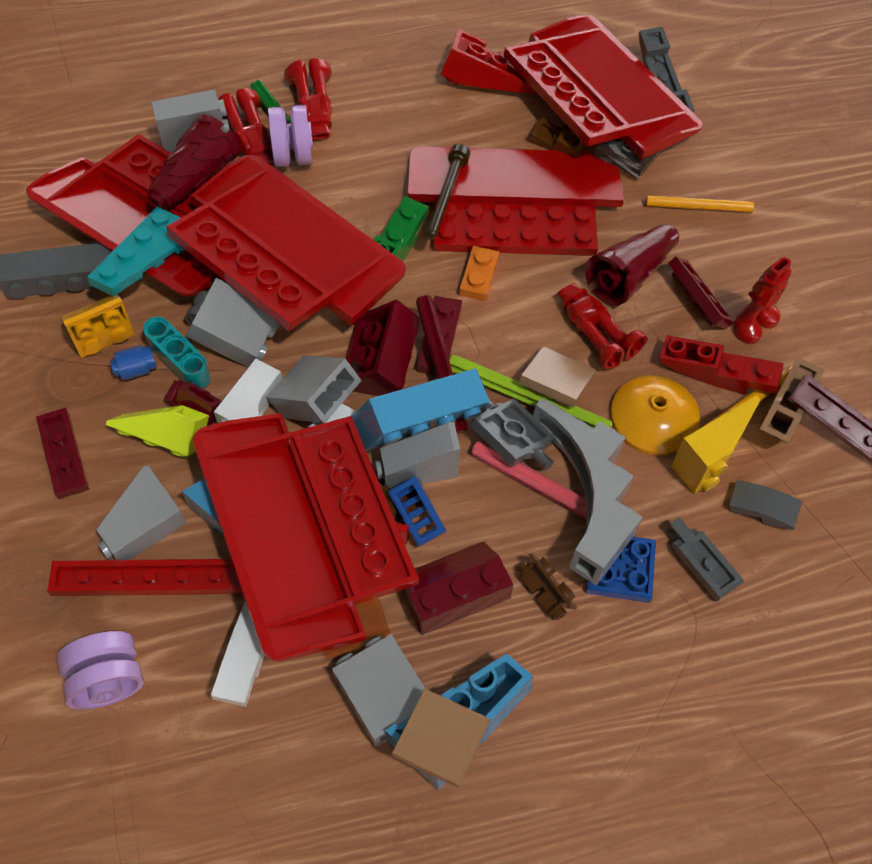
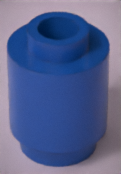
M139 345L114 352L115 359L110 360L115 377L121 376L123 381L151 373L150 370L157 368L150 345L146 347Z

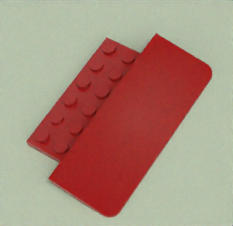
M580 15L566 18L531 33L528 43L509 46L504 49L503 57L586 146L621 138L642 160L697 134L702 128V121L603 24L592 16Z
M137 134L97 164L81 157L45 173L27 187L26 193L28 198L113 251L155 209L148 201L147 191L153 179L164 167L163 164L171 153L142 135ZM194 188L180 201L173 203L164 210L181 218L194 211L197 207L191 203V194L196 189ZM183 250L179 254L174 252L164 258V263L156 269L153 267L145 271V273L183 296L197 295L212 286L216 278L222 280L220 276L187 250Z
M421 146L411 150L408 198L415 201L435 202L436 207L450 167L448 154L451 147ZM469 148L471 155L468 164L460 168L438 235L434 239L433 251L471 252L473 246L508 254L593 256L598 252L595 206L622 207L624 202L618 160L615 155L609 152L580 151L578 156H572L555 150Z
M255 155L243 156L224 167L191 194V203L197 209L166 226L167 236L288 331H291L325 306L352 326L404 277L406 272V265L402 260L269 163Z
M282 413L228 420L202 427L194 434L193 445L261 649L266 657L273 661L283 662L366 641L367 635L355 605L418 585V575L352 416L289 432Z

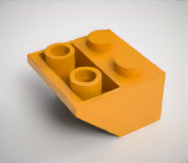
M117 294L61 316L81 358L96 354L101 349L123 342L135 335L123 301Z

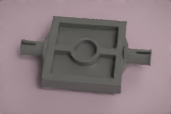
M489 399L490 402L482 407L485 413L475 417L471 427L511 467L526 459H534L545 471L553 465L554 460L543 450L552 445L555 437L515 399L497 404Z

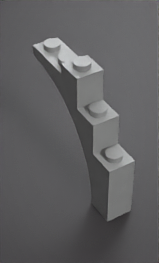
M542 398L536 404L533 417L555 437L553 442L565 453L575 468L586 499V531L575 549L569 568L594 585H597L635 536L643 518L632 508L620 503L626 496L634 478L624 468L613 463L619 456L626 437L601 422L593 429L583 421L560 409L557 405Z

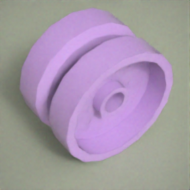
M306 105L292 106L290 110L291 123L288 124L285 110L282 107L268 108L275 168L289 167L291 163V149L295 150V158L299 166L312 165L311 147H313L311 123L307 120Z
M122 631L92 634L75 640L57 653L56 661L59 675L66 679L62 689L65 703L69 708L84 710L108 706L134 695L142 688L144 679L140 665L134 661L137 651L131 634Z

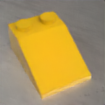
M757 395L683 439L671 468L693 495L702 489L709 491L720 482L719 476L728 468L726 463L761 400Z

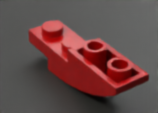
M666 335L659 361L671 369L697 381L732 392L747 394V390L750 388L777 394L784 363L725 353V345Z

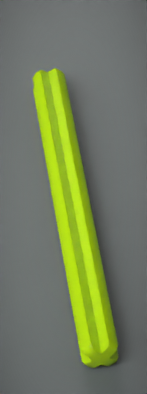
M452 355L449 359L453 373L458 374L476 368L483 386L532 407H536V404L544 398L593 429L599 422L610 428L612 427L613 422L578 406L561 405L555 399L544 394L532 392L528 387L521 385L519 381L458 355Z

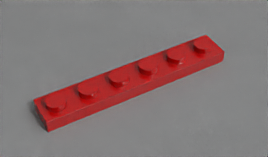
M232 559L52 561L47 590L50 596L243 594Z

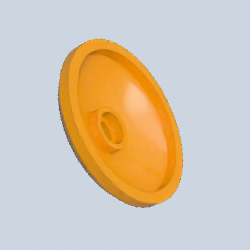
M641 376L626 382L616 392L611 405L612 425L618 433L626 437L624 442L633 449L650 455H669L678 452L683 439L697 431L700 425L699 407L692 394L678 382L662 376ZM655 403H660V404H662L663 406H662V407L657 406Z

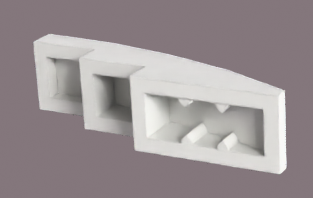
M246 601L233 630L211 693L213 700L247 707L255 677L259 676L265 656Z

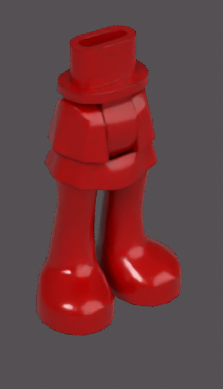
M309 59V74L315 93L310 95L306 65L303 60L294 61L285 69L284 77L289 86L296 88L298 105H306L307 120L311 123L312 140L329 138L331 135L333 109L331 107V100L327 96L325 83L331 78V66L323 59Z
M241 88L236 91L237 104L244 112L249 126H244L232 94L225 93L221 95L218 100L224 101L227 116L222 117V120L227 119L234 136L239 143L240 151L244 156L255 155L271 166H274L271 137L268 135L267 128L261 123L257 113L260 107L258 93L248 88Z
M782 257L765 270L759 280L753 285V290L748 293L752 300L737 315L733 326L734 334L741 342L755 344L763 334L761 327L772 329L779 323L781 319L780 311L774 304L780 300L788 285L791 275V260L789 258Z
M572 283L558 292V297L563 301L562 307L567 311L571 322L577 326L579 333H585L599 353L598 360L604 369L617 368L622 363L623 358L629 361L645 346L648 338L642 331L635 330L628 334L625 333L613 320L607 307L588 294L585 288L580 289L575 283ZM597 326H601L613 341L612 344L602 335Z

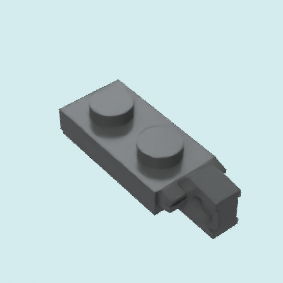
M680 517L669 524L666 532L673 540L671 545L676 554L716 602L744 582L739 573L703 531L698 532L695 528L690 530Z

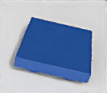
M633 537L597 585L587 580L586 594L650 603L653 594L656 540Z

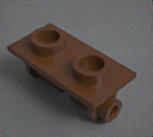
M531 553L529 556L534 562L531 564L525 562L518 567L519 577L533 594L542 587L546 590L536 599L550 617L554 616L556 620H560L567 614L564 608L567 606L575 610L578 608L572 601L576 596L564 581L561 584L556 581L552 576L556 570L544 556L539 559Z

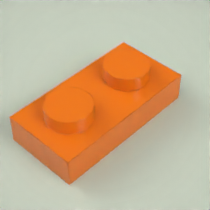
M473 246L460 286V296L487 301L499 260V251Z

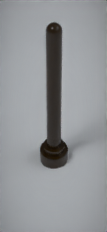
M455 144L449 151L448 161L450 167L426 232L429 239L437 237L460 168L468 164L471 152L463 144Z

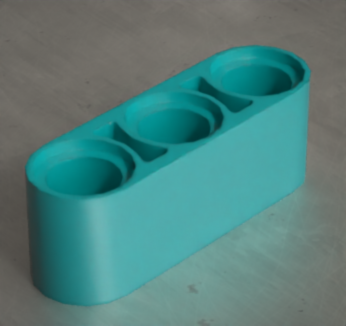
M157 316L148 319L144 323L143 332L152 352L180 380L185 383L191 381L202 389L206 388L211 381V376L204 356L165 318Z

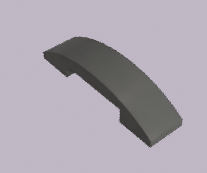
M663 26L640 30L638 35L644 65L694 113L695 109L687 89H681L668 55L670 44Z

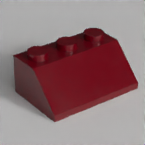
M397 299L367 311L355 323L345 359L362 381L352 392L381 396L403 389L408 365L412 358L411 353L415 338L418 334L420 317Z
M483 541L416 568L415 570L419 578L418 585L402 590L421 635H424L511 599L514 584L500 556Z

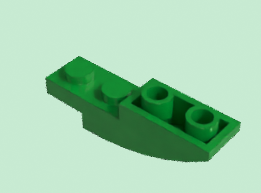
M404 196L380 237L376 235L374 241L404 261L417 241V232L429 213V207Z

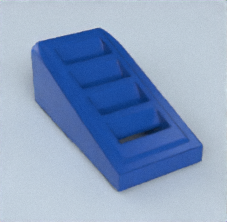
M417 476L388 491L406 525H409V531L418 547L447 531ZM416 489L418 495L403 502L402 497ZM422 500L423 506L411 513L408 512V507ZM428 511L430 516L416 524L414 523L413 518ZM431 522L435 523V528L420 535L419 529Z

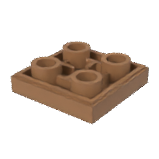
M543 346L521 375L519 383L528 387L532 392L541 393L555 399L561 405L574 407L593 379L596 369Z
M424 689L392 755L459 788L490 723V718Z

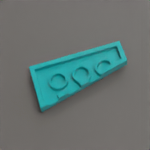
M156 207L87 276L89 285L115 296L143 277L142 273L149 268L154 267L156 269L162 265L164 258L174 252L179 254L185 250L167 236L166 226L181 217Z

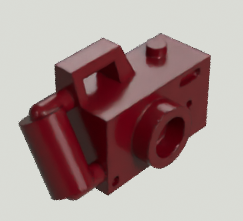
M174 380L164 397L171 406L183 405L209 415L207 426L217 422L214 411L222 401L191 381L185 383L182 380Z

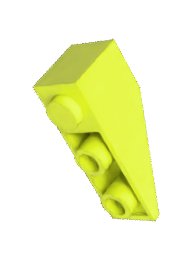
M179 405L121 414L107 420L106 425L117 429L116 431L119 434L144 439L143 442L148 445L162 446L170 449V452L174 455L185 457L196 452L193 445L194 434L200 428L207 426L209 415Z

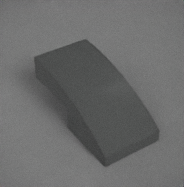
M737 480L729 508L730 512L760 517L764 525L794 530L802 501L772 488Z

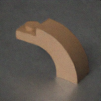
M797 357L759 430L788 444L802 418L804 410L792 404L787 398L804 375L808 374L819 382L825 369Z

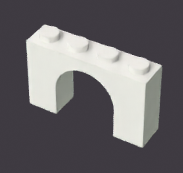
M255 359L214 411L217 423L263 416L271 404L267 395L282 380L281 371ZM341 404L326 422L352 416L356 411ZM313 422L309 427L319 425L321 423Z

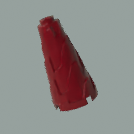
M206 114L199 115L179 139L176 148L165 160L164 167L149 186L147 191L148 201L153 207L169 208L173 203L184 198L194 188L197 190L212 175L215 176L239 156V143L232 131L229 130L225 133L220 129L224 125L223 122Z
M662 224L644 233L636 234L625 241L615 243L590 257L585 265V277L588 285L593 282L596 287L592 290L593 294L610 306L625 304L642 287V283L657 271L656 267L678 245V230L669 224Z

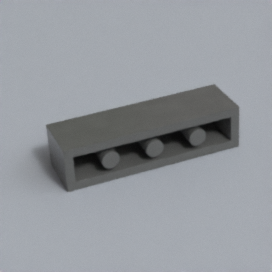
M100 243L0 254V287L7 299L93 289L95 287L89 285L87 276L112 251Z

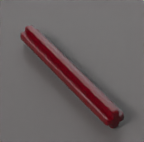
M430 295L420 296L416 299V305L436 377L440 379L451 376L453 371L432 297ZM464 417L455 419L454 423L457 434L467 431L468 424Z

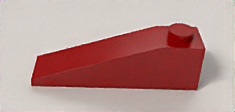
M458 28L440 74L446 80L465 86L539 95L503 57L504 53L501 51L498 53L490 51L486 48L487 42Z

